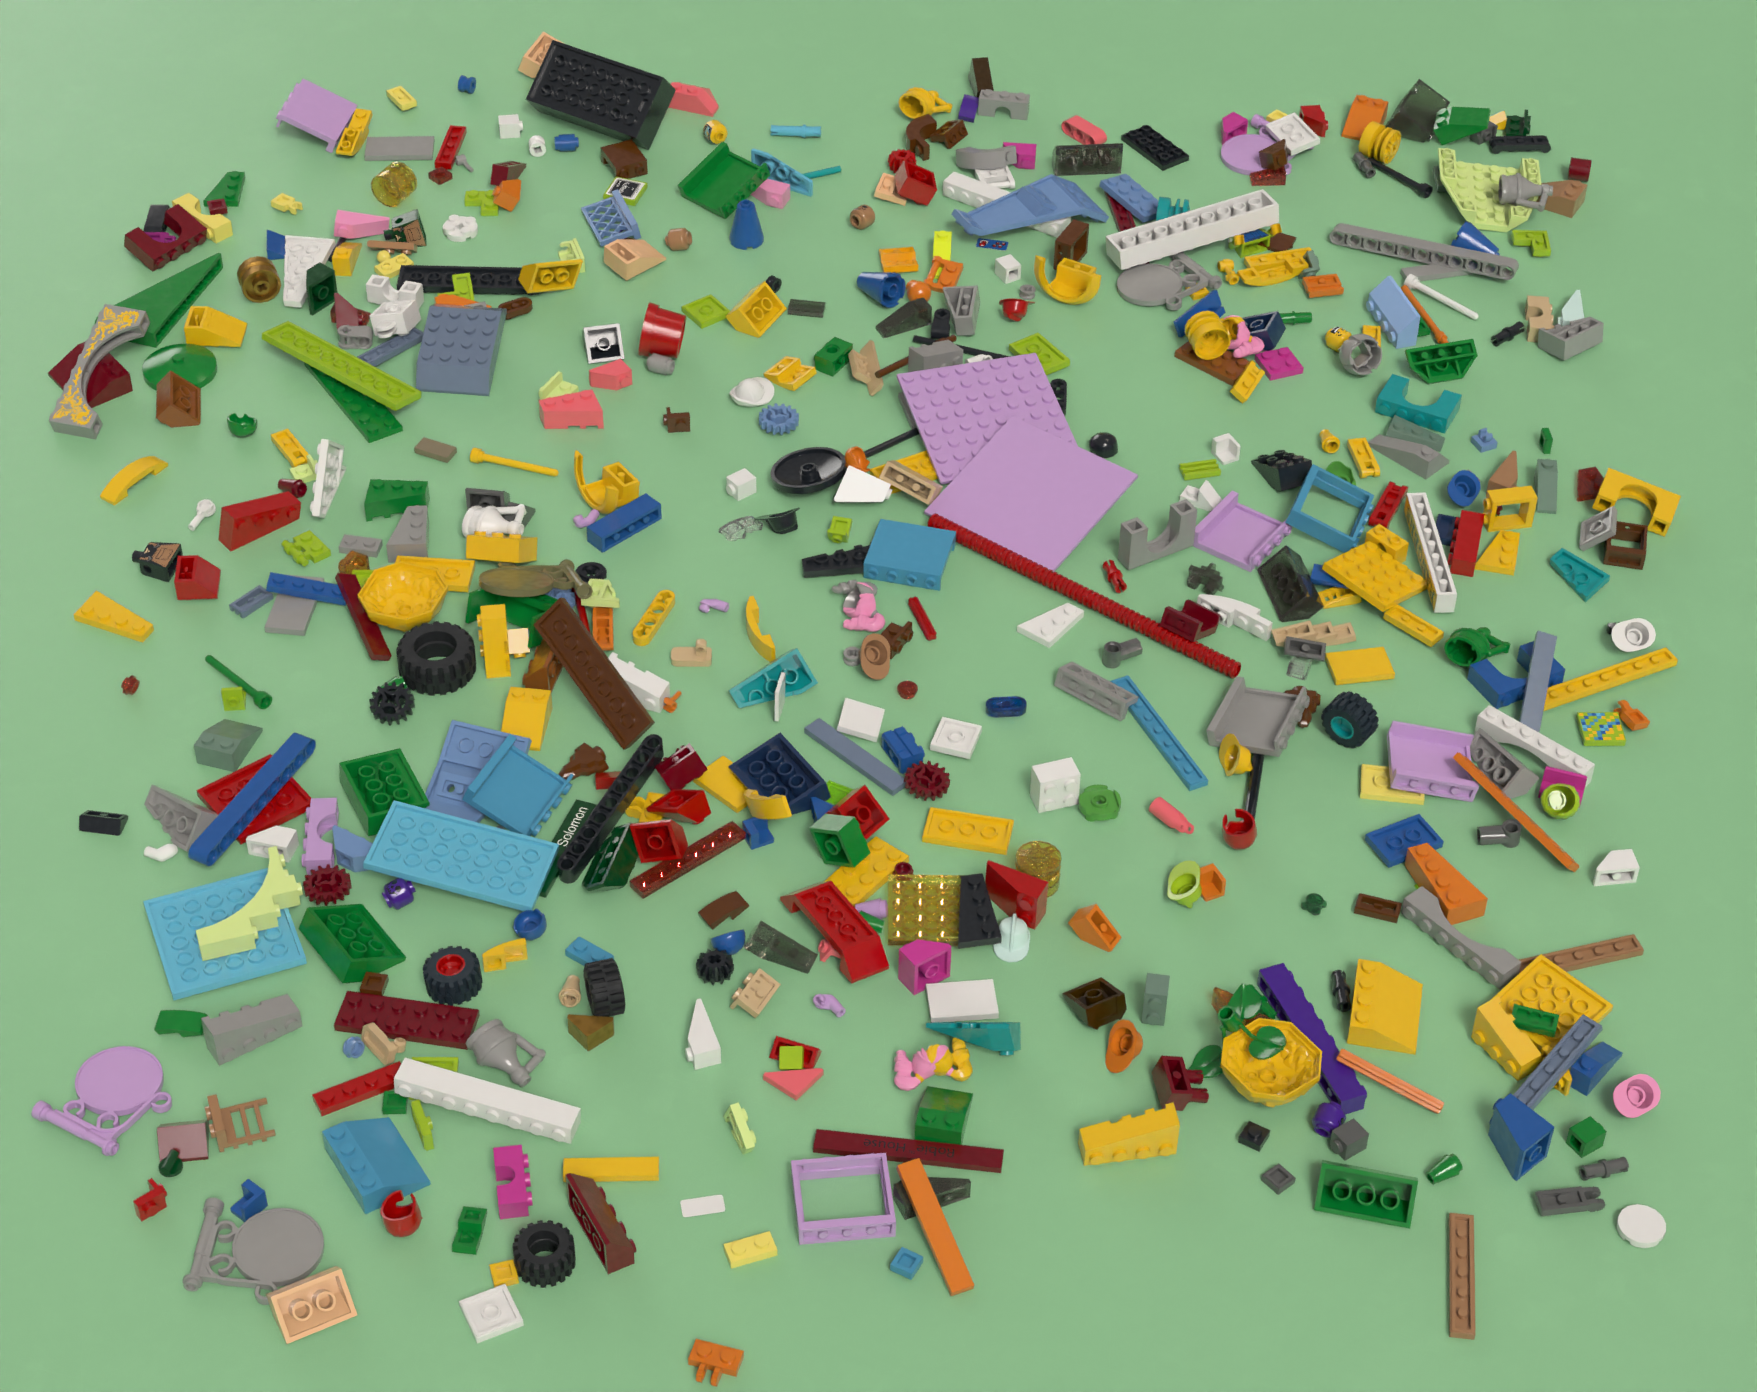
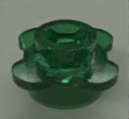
M1316 893L1307 895L1306 901L1301 903V908L1308 910L1313 915H1319L1322 908L1327 907V902L1323 900L1321 895Z

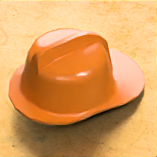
M1123 1019L1118 1021L1110 1031L1105 1063L1107 1069L1112 1073L1124 1071L1142 1050L1143 1038L1130 1020Z

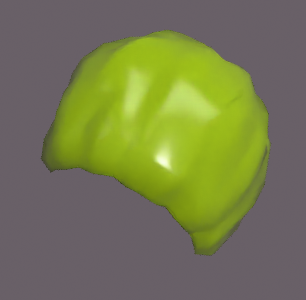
M1552 784L1544 789L1541 795L1540 802L1543 810L1555 819H1568L1574 816L1580 807L1579 794L1575 787L1569 784Z

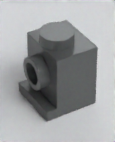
M1489 121L1488 129L1470 135V140L1480 145L1491 137L1496 136L1498 126Z

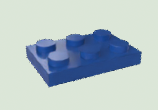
M1420 814L1365 835V841L1388 868L1405 862L1407 850L1410 847L1428 843L1436 850L1442 848L1444 842Z

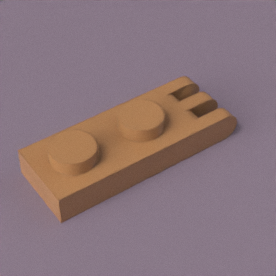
M375 240L367 242V246L372 250H386L390 254H394L395 251L405 255L417 253V245L415 243Z

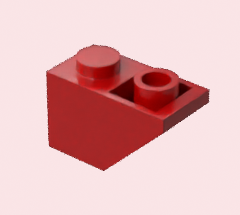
M1320 105L1300 106L1299 117L1317 136L1325 137V132L1328 130V121L1325 120V113Z

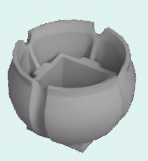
M1355 334L1350 336L1348 340H1345L1338 349L1340 362L1345 370L1354 375H1367L1372 373L1371 369H1377L1382 359V349L1377 345L1378 342L1366 334ZM1358 346L1362 353L1353 360L1351 357L1352 350Z

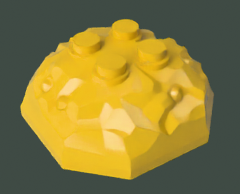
M400 561L374 569L358 593V599L367 612L370 621L405 632L415 626L420 627L423 623H429L440 612L448 592V585L438 569Z
M1258 1018L1245 1027L1255 1036L1259 1029L1264 1026L1278 1028L1287 1040L1284 1049L1269 1059H1256L1249 1052V1045L1253 1039L1240 1028L1237 1032H1233L1223 1039L1220 1067L1230 1083L1247 1100L1254 1103L1260 1102L1267 1107L1273 1108L1276 1105L1292 1102L1299 1096L1305 1095L1309 1089L1318 1083L1321 1073L1322 1051L1292 1022Z

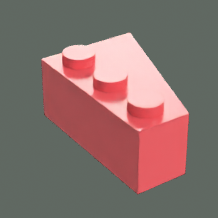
M593 389L538 400L540 419L545 429H568V426H580V429H586V426H598V429H604L603 410Z

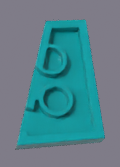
M1561 548L1550 558V565L1584 602H1587L1610 580V575L1564 548Z

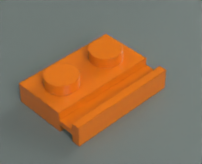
M1337 274L1302 278V284L1309 294V298L1341 295L1344 292Z

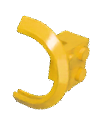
M1038 255L1035 256L1034 273L1036 280L1043 291L1053 299L1065 304L1078 305L1090 301L1097 294L1102 275L1096 274V267L1063 258L1057 265L1056 278L1049 284L1045 276L1046 258Z
M575 450L574 474L576 483L582 497L590 507L602 514H610L617 507L626 505L639 497L640 481L620 462L604 466L602 480L586 485L583 475V455Z

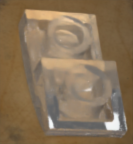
M753 516L741 517L719 528V533L730 541L745 539L746 532L753 533V531L762 530L763 523L759 520H754L755 517Z

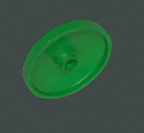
M174 344L160 348L150 354L143 363L142 372L146 384L156 391L157 383L170 370L198 388H202L209 384L216 376L217 362L214 354L205 347L195 344Z

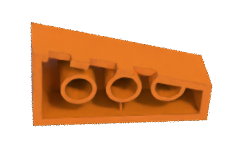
M1424 843L1408 848L1405 860L1406 869L1419 888L1423 886L1438 898L1440 908L1451 925L1484 916L1488 898L1432 846Z

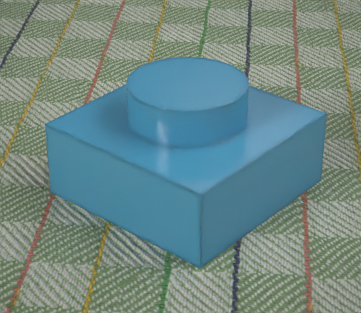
M901 1247L890 1264V1270L912 1280L923 1264V1256Z

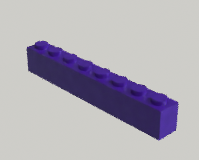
M1284 963L1260 969L1257 985L1262 994L1268 999L1267 1002L1276 1011L1279 1021L1292 1022L1322 1051L1321 1073L1318 1084L1329 1102L1333 1101L1340 1104L1345 1114L1364 1109L1365 1099L1367 1098L1365 1087L1360 1085L1353 1069L1336 1060L1340 1051L1335 1045L1334 1038L1326 1031L1322 1019L1317 1017L1312 1003L1308 1002L1305 998L1303 989L1300 986L1298 987L1293 973L1290 970L1288 971Z

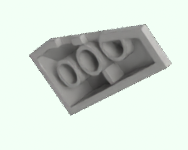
M1380 434L1368 441L1370 448L1425 480L1449 464V460L1423 444Z
M1481 728L1474 734L1470 745V753L1479 769L1510 799L1527 794L1539 777Z
M151 785L144 804L152 816L163 825V831L171 836L172 843L189 852L194 841L219 815L156 785Z

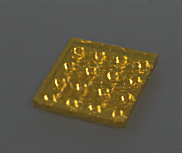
M888 874V945H905L919 939L958 946L961 876L964 875Z

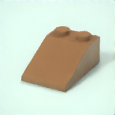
M1574 180L1541 183V185L1549 184V186H1553V194L1548 196L1544 210L1572 218L1584 203L1587 184Z

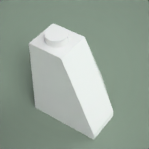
M849 465L833 501L836 503H883L884 499L888 500L891 495V484Z

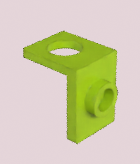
M242 687L221 688L224 711L246 709V692L243 691Z

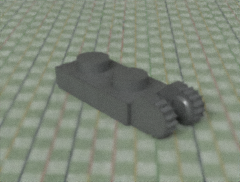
M1594 1186L1537 1191L1534 1195L1541 1216L1584 1212L1587 1210L1595 1212L1603 1210L1606 1205L1603 1199L1598 1198L1601 1194L1600 1189Z

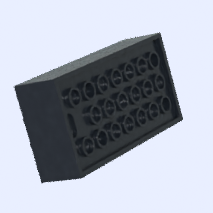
M552 40L525 100L541 113L621 141L632 139L636 146L649 150L676 90L664 77Z

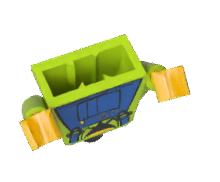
M1280 223L1271 225L1268 230L1259 228L1255 231L1229 237L1228 247L1235 249L1240 258L1267 251L1266 247L1260 246L1258 243L1263 242L1269 247L1270 238L1282 232Z

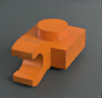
M1626 700L1618 701L1621 708H1616L1613 711L1619 713L1621 720L1628 728L1634 731L1648 727L1650 721L1638 708L1632 709Z

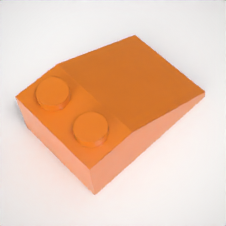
M1356 95L1341 137L1360 141L1363 131L1370 122L1375 121L1384 124L1389 102L1382 99L1369 98L1365 95Z

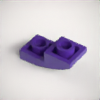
M964 94L958 119L974 123L979 105L978 97Z

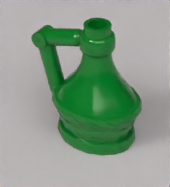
M1480 627L1477 630L1459 628L1450 635L1444 649L1445 654L1452 662L1460 666L1470 667L1471 664L1488 657L1508 653L1511 644L1492 636L1487 627Z

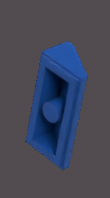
M267 230L268 259H285V236Z

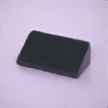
M87 810L79 816V830L119 836L127 823L128 816L125 814Z

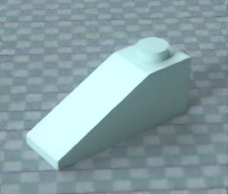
M1576 290L1563 307L1561 316L1557 317L1556 325L1560 324L1562 327L1570 325V321L1584 318L1580 290Z

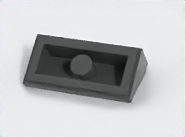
M1286 636L1284 655L1323 662L1325 660L1326 643Z

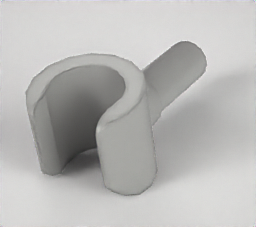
M464 154L455 156L457 166L464 165L471 173L474 171L467 163Z

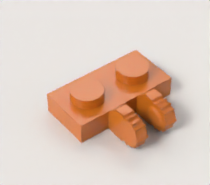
M696 1339L688 1358V1365L699 1367L696 1381L701 1383L705 1378L707 1370L714 1371L711 1376V1385L717 1387L722 1373L737 1376L744 1358V1351Z

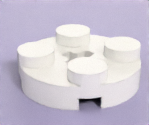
M451 215L449 220L443 224L444 236L447 235V239L454 242H464L469 237L473 239L478 234L476 219L474 217Z

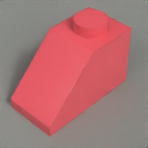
M622 359L589 370L590 386L610 390H619L632 385V370Z

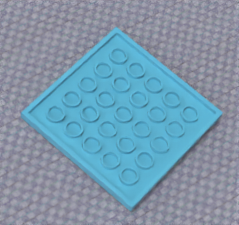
M268 868L143 901L173 1000L307 964L288 908L280 909L281 917H277L278 927L257 931L259 939H255L256 949L202 961L196 930L216 924L242 909L263 885Z

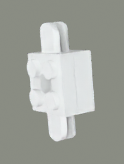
M414 299L383 302L370 315L375 336H378V338H388L393 334H398L399 336L409 334V331L416 327V324L421 320L417 301Z

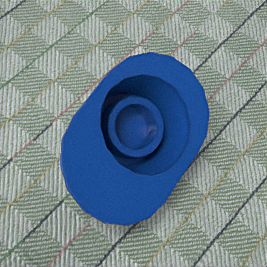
M1462 470L1451 479L1447 486V491L1453 502L1459 506L1466 507L1472 504L1479 494L1480 482L1475 474Z

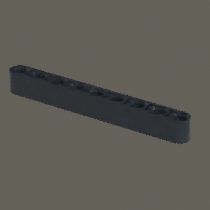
M650 734L642 741L560 856L557 866L559 879L563 883H573L579 878L653 773L655 766L660 763L664 756L661 736Z

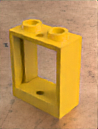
M1532 486L1487 490L1486 499L1483 500V514H1485L1483 525L1487 532L1532 527L1538 499ZM1521 503L1519 514L1495 516L1497 506Z

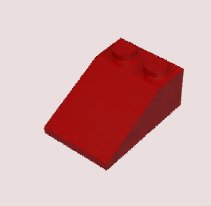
M988 860L985 884L990 899L1009 917L1016 913L1017 918L1024 920L1027 927L1035 930L1046 913L1049 882Z

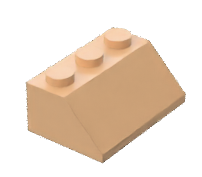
M543 31L523 56L518 71L531 78H535L552 40L561 41Z
M337 1266L266 1294L272 1314L286 1344L357 1316L342 1269Z

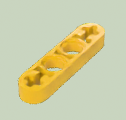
M662 590L656 595L633 630V643L635 645L646 646L651 642L675 605V594L673 591ZM655 610L663 611L661 613H654ZM649 622L655 623L654 625H650V626H649V625H645L646 623H649Z

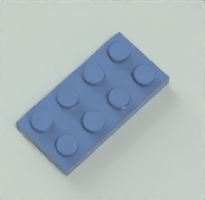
M1122 174L1101 180L1099 186L1140 221L1147 222L1156 219L1158 200L1129 175Z

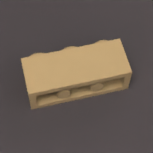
M895 460L887 461L879 477L928 505L939 496L943 486Z

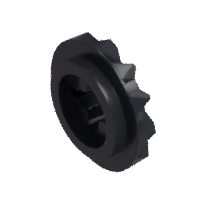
M587 562L581 564L576 569L580 578L587 583L589 579L604 580L607 578V570L600 563Z

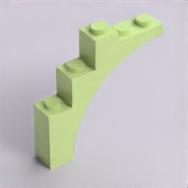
M277 846L268 848V873L256 895L242 909L230 917L211 926L196 930L202 961L256 949L255 939H259L257 931L278 927L277 917H281L280 909L301 905L299 896L303 895L301 883H296L294 874L289 875L287 869L283 870L286 864L283 854L278 853Z

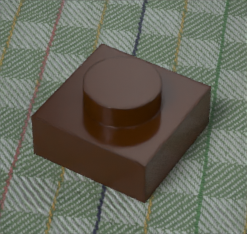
M366 972L360 986V993L383 996L389 981L388 975Z

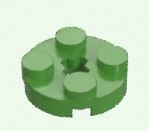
M1091 785L1085 788L1082 794L1080 793L1078 807L1081 813L1085 815V819L1090 822L1116 819L1121 808V797L1116 790L1114 792L1108 790V786Z

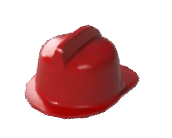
M1009 298L1000 300L999 304L1002 306L1005 317L1013 321H1020L1026 316L1028 305L1035 304V302Z

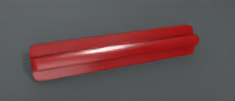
M916 596L910 597L908 605L926 639L929 641L935 640L937 632L921 602Z

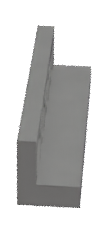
M1070 662L1058 669L1054 686L1119 721L1125 719L1128 707L1136 703L1139 698L1135 694L1074 662Z

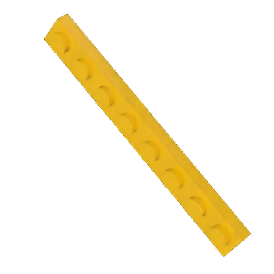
M1665 647L1548 687L1544 711L1677 665L1678 659Z

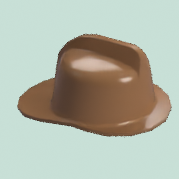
M876 633L867 635L859 649L861 667L864 673L874 680L885 678L890 668V645L884 636Z

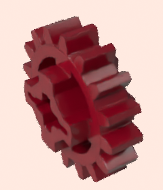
M919 761V765L913 763L911 768H907L904 777L905 788L909 789V794L915 793L917 799L922 796L924 801L929 797L932 801H935L936 796L942 798L943 793L947 794L950 786V774L945 773V767L938 768L939 763L931 765V761H928L927 764Z
M327 864L326 868L318 866L317 871L311 869V875H305V881H303L305 897L308 896L310 902L316 900V905H319L321 902H324L325 906H328L329 902L335 905L337 904V899L345 900L344 895H349V889H352L350 874L346 873L345 868L339 870L338 865L334 866V868H330V864Z

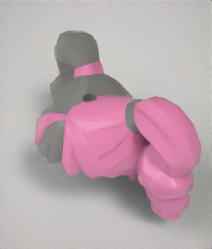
M849 580L847 583L842 582L838 586L834 585L831 588L834 593L847 594L843 603V612L851 619L844 620L843 628L877 632L883 629L885 619L876 610L875 596L877 594V587L875 584Z

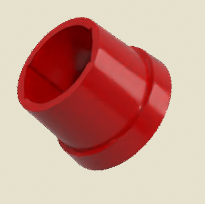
M649 302L643 322L638 355L649 357L656 353L671 358H678L685 330L686 315L660 308V305Z

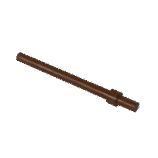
M953 334L947 338H940L936 342L944 340L955 342L957 337ZM909 356L876 371V378L879 379L908 365Z

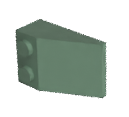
M223 719L203 731L194 744L197 763L231 772L237 771L259 738L263 728Z

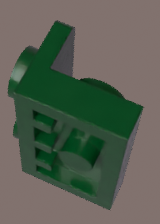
M1525 109L1523 117L1517 115L1506 117L1505 136H1526L1530 134L1531 116H1528V110Z

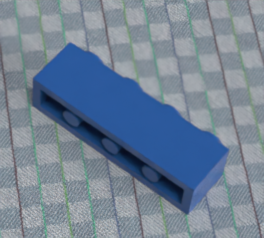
M645 493L587 526V542L602 553L661 520V504Z

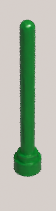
M207 655L205 657L207 663L238 687H242L247 694L253 697L254 704L260 709H266L271 705L272 697L267 692L257 691L213 656Z

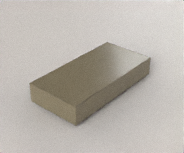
M423 437L414 447V451L416 454L448 463L457 453V448Z

